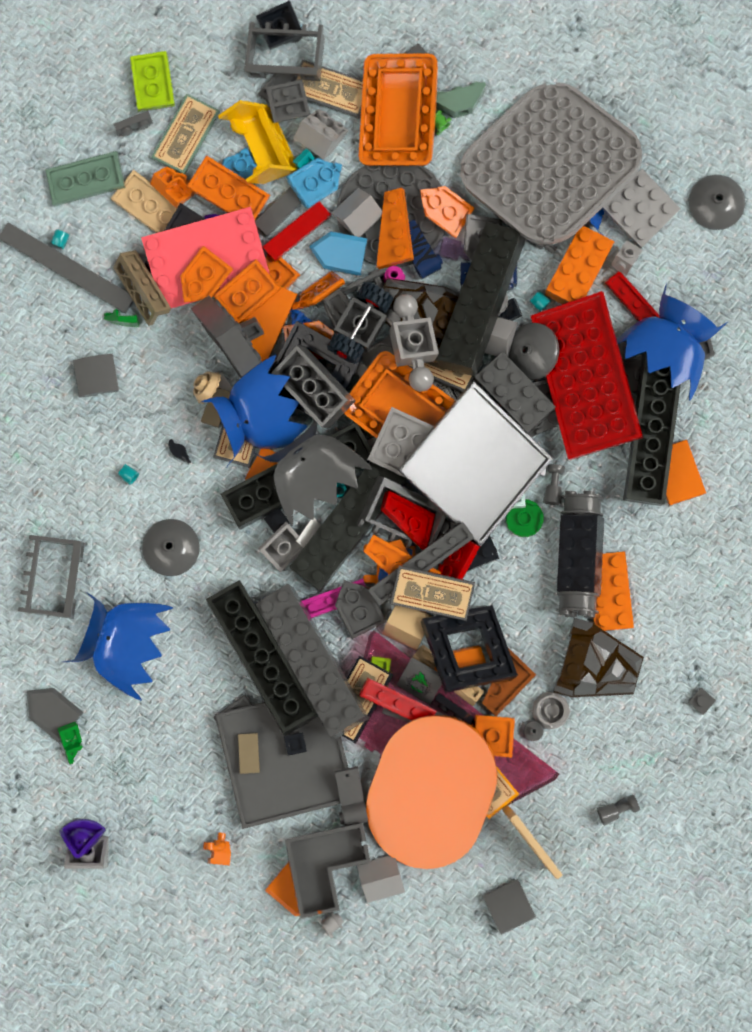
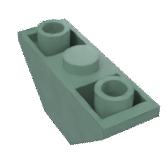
M477 81L463 88L462 86H457L448 92H437L436 109L453 118L472 114L485 93V82L480 83Z

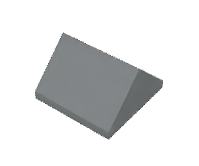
M357 188L331 214L351 235L361 237L382 217V210L370 194Z
M497 317L485 353L498 356L501 352H504L509 356L518 322Z
M285 522L258 549L281 573L299 555L303 547L296 541L299 535Z
M102 836L87 854L80 858H75L67 847L64 869L107 868L109 837Z
M388 855L371 860L370 863L357 865L367 903L405 892L396 858Z

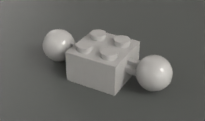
M402 294L395 299L393 304L395 314L402 318L403 321L393 322L389 330L397 367L413 366V370L409 375L410 386L416 391L423 392L430 389L434 381L432 372L424 367V363L434 362L439 353L431 317L414 320V315L418 310V303L413 296Z

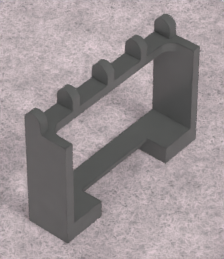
M254 22L249 23L244 72L248 77L266 78L267 74L300 75L302 80H321L325 43L323 25L318 26V31H308L307 24H302V30H289L288 23H284L283 29H271V23L266 22L265 29L254 28ZM256 35L317 37L314 67L253 64Z
M377 476L357 521V526L361 527L364 521L373 524L372 533L376 534L379 528L390 532L388 540L393 541L395 536L398 535L406 539L404 546L408 549L412 542L415 543L407 535L370 519L383 488L386 487L437 511L428 546L436 541L446 515L428 498L408 490L387 478Z
M29 535L30 540H35L33 553L26 552V556L33 557L31 572H23V575L30 576L28 591L21 590L20 593L27 595L25 608L18 607V611L74 619L77 601L74 599L79 562L83 560L85 543L76 540ZM41 542L73 546L63 613L31 609Z

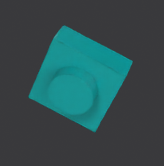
M305 149L293 162L300 169L315 158L308 149Z

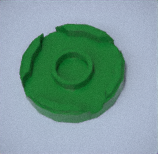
M525 499V508H513L506 515L508 529L519 537L535 535L541 529L544 522V514L536 502Z

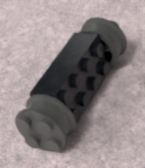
M565 491V494L561 497L564 499V511H561L557 575V595L560 597L559 608L556 609V612H559V615H565V617H577L578 614L585 618H595V614H599V611L596 610V601L601 595L604 518L603 513H601V501H604V497L600 494H595V491H584L583 494H577L576 491Z

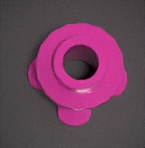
M391 266L386 270L383 282L385 284L387 278L405 280V274L401 268Z

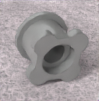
M330 912L331 915L323 921L319 918L318 921L332 939L334 937L332 933L339 928L342 929L343 926L341 924L344 921L338 913Z

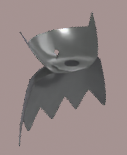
M314 419L308 430L282 450L265 457L254 453L264 460L278 462L274 473L275 487L283 511L291 526H293L294 510L314 520V499L336 505L337 482L358 488L355 466L372 470L371 466L360 455L331 436L316 435L317 422Z

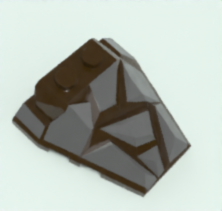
M387 278L383 289L385 292L390 293L389 295H392L394 300L387 312L384 313L387 315L385 323L391 327L393 322L403 321L394 312V301L402 294L413 296L418 303V310L414 315V320L431 317L439 351L460 293L445 286Z
M574 618L569 633L570 640L561 672L560 674L558 673L553 692L572 698L633 695L644 657L594 623Z

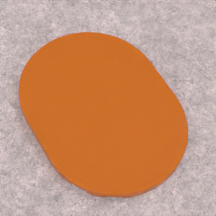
M444 715L426 716L412 720L401 727L387 743L369 789L366 811L368 824L375 840L389 856L396 858L398 862L420 869L444 867L462 858L476 842L496 791L498 774L493 752L489 744L486 743L476 729L466 722Z

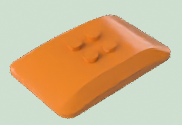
M371 54L365 59L359 140V160L362 164L367 166H426L431 162L434 146L438 61L433 54Z
M383 351L377 355L349 393L356 401L344 414L377 438L391 407L435 426L455 400L434 384L427 391L419 392L414 390L409 384V375L413 369L408 365L397 367L395 356L388 351Z

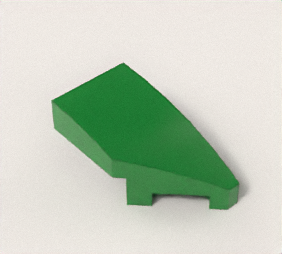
M117 309L113 310V313H104V319L108 322L126 327H139L137 315L120 316V312Z
M76 721L57 728L70 765L73 764L77 752L81 751L83 747Z

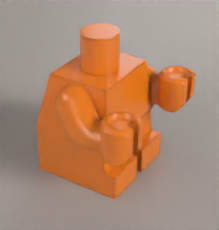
M218 832L217 840L204 842L203 849L211 850V857L208 858L207 863L230 866L231 851L229 841H225L226 833Z

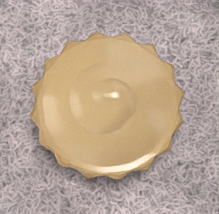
M207 371L203 375H199L194 381L193 394L199 404H203L204 402L200 401L210 399L216 393L221 381L219 372Z

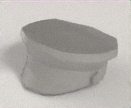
M545 692L533 702V718L544 729H555L564 725L571 712L566 699L554 692Z

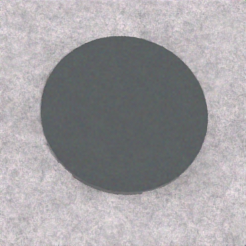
M365 165L348 178L340 192L337 207L357 188H360L370 194L380 209L383 210L384 192L402 187L405 190L409 222L415 220L433 251L439 245L446 232L425 217L420 190L437 188L442 185L435 175L424 166ZM382 217L361 236L368 238L364 260L374 265H377ZM338 221L340 233L351 235ZM413 261L401 263V264L394 265V266H397V267L409 266V265H412V264H413Z

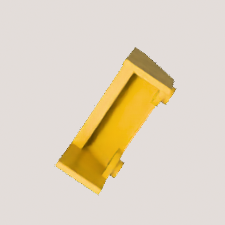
M239 100L218 115L219 119L231 122V128L235 133L244 135L257 166L253 168V174L246 179L247 183L265 184L290 175L298 169L293 162L295 158L278 122L274 123L271 108L268 105Z

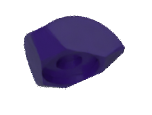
M89 819L73 820L59 830L63 841L75 858H80L87 854L106 832L105 827Z

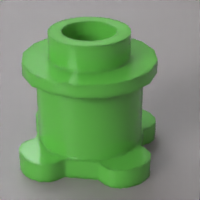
M441 110L436 111L435 129L437 130V136L450 126L452 120L450 117L446 119Z

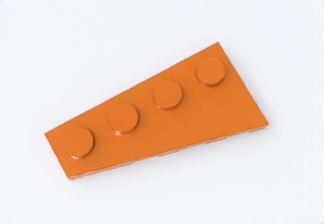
M402 187L384 192L376 266L378 269L414 260L405 190Z

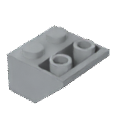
M318 109L301 121L294 139L322 159H325L332 154L349 130L342 123L331 118L328 113Z

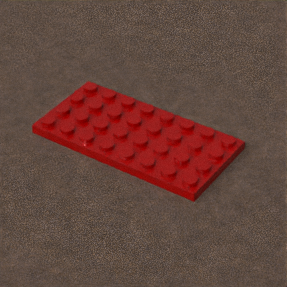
M600 291L530 315L532 323H540L549 327L556 335L559 343L558 360L546 377L553 404L555 405V412L568 460L571 461L643 438L604 292Z

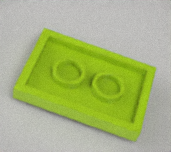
M167 51L130 56L138 112L175 106Z

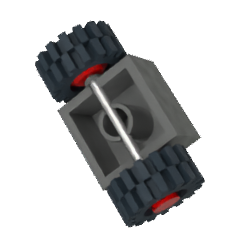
M367 281L363 282L356 295L358 299L352 297L334 328V334L327 348L333 354L338 355L339 358L357 364L363 352L368 353L386 322L387 315L384 313L387 312L393 302V296L385 292L383 288H379L378 285L375 286Z

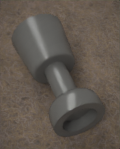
M549 464L548 472L552 474L551 485L546 486L543 503L562 505V488L558 486L559 475L565 472V466Z
M633 794L627 797L626 803L618 806L609 804L598 807L597 812L603 826H606L620 818V813L630 809L632 812H638L640 807Z

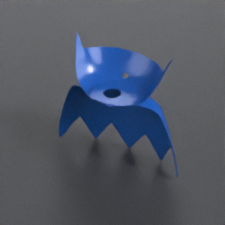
M666 283L660 301V318L646 317L627 329L616 340L618 344L627 340L626 359L647 352L648 373L670 367L672 388L690 379V401L697 389L704 366L705 352L700 343L713 337L728 322L717 327L695 308L674 297L665 295Z
M276 355L261 362L245 374L232 387L229 399L214 397L200 401L213 403L227 433L234 458L241 450L244 440L259 449L285 448L308 427L306 424L288 421L299 402L294 399L278 396L290 377L268 374Z
M86 592L94 600V608L87 632L75 659L62 662H81L93 657L96 671L103 678L127 695L141 701L142 699L133 689L132 685L153 682L141 663L162 657V654L150 637L170 631V628L156 614L171 610L173 607L154 603H126L117 605L107 612L105 606L98 599Z

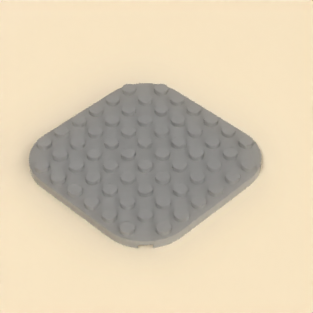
M556 82L555 85L547 86L545 83L528 91L466 150L461 160L460 175L465 188L471 195L510 227L516 229L525 239L537 244H555L573 236L635 177L642 163V149L638 137L632 130L578 89L565 83Z

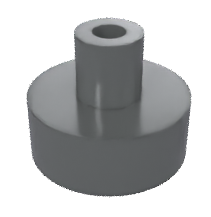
M534 721L527 723L523 731L524 736L530 741L539 740L543 736L542 725Z

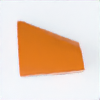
M167 166L152 176L150 184L175 208L196 194L187 188L190 182L187 179L188 175L177 173L174 169Z

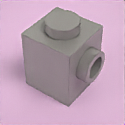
M626 240L615 256L611 266L627 275L643 250Z

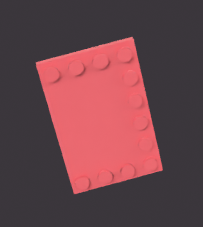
M251 207L141 237L153 279L171 308L193 303H184L180 275L202 246H205L233 268V271L217 292L255 259L270 274Z

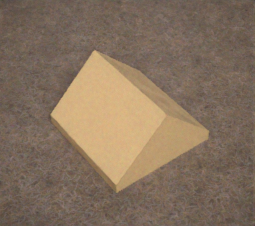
M395 605L382 634L417 651L425 635L421 620L433 616L420 610Z

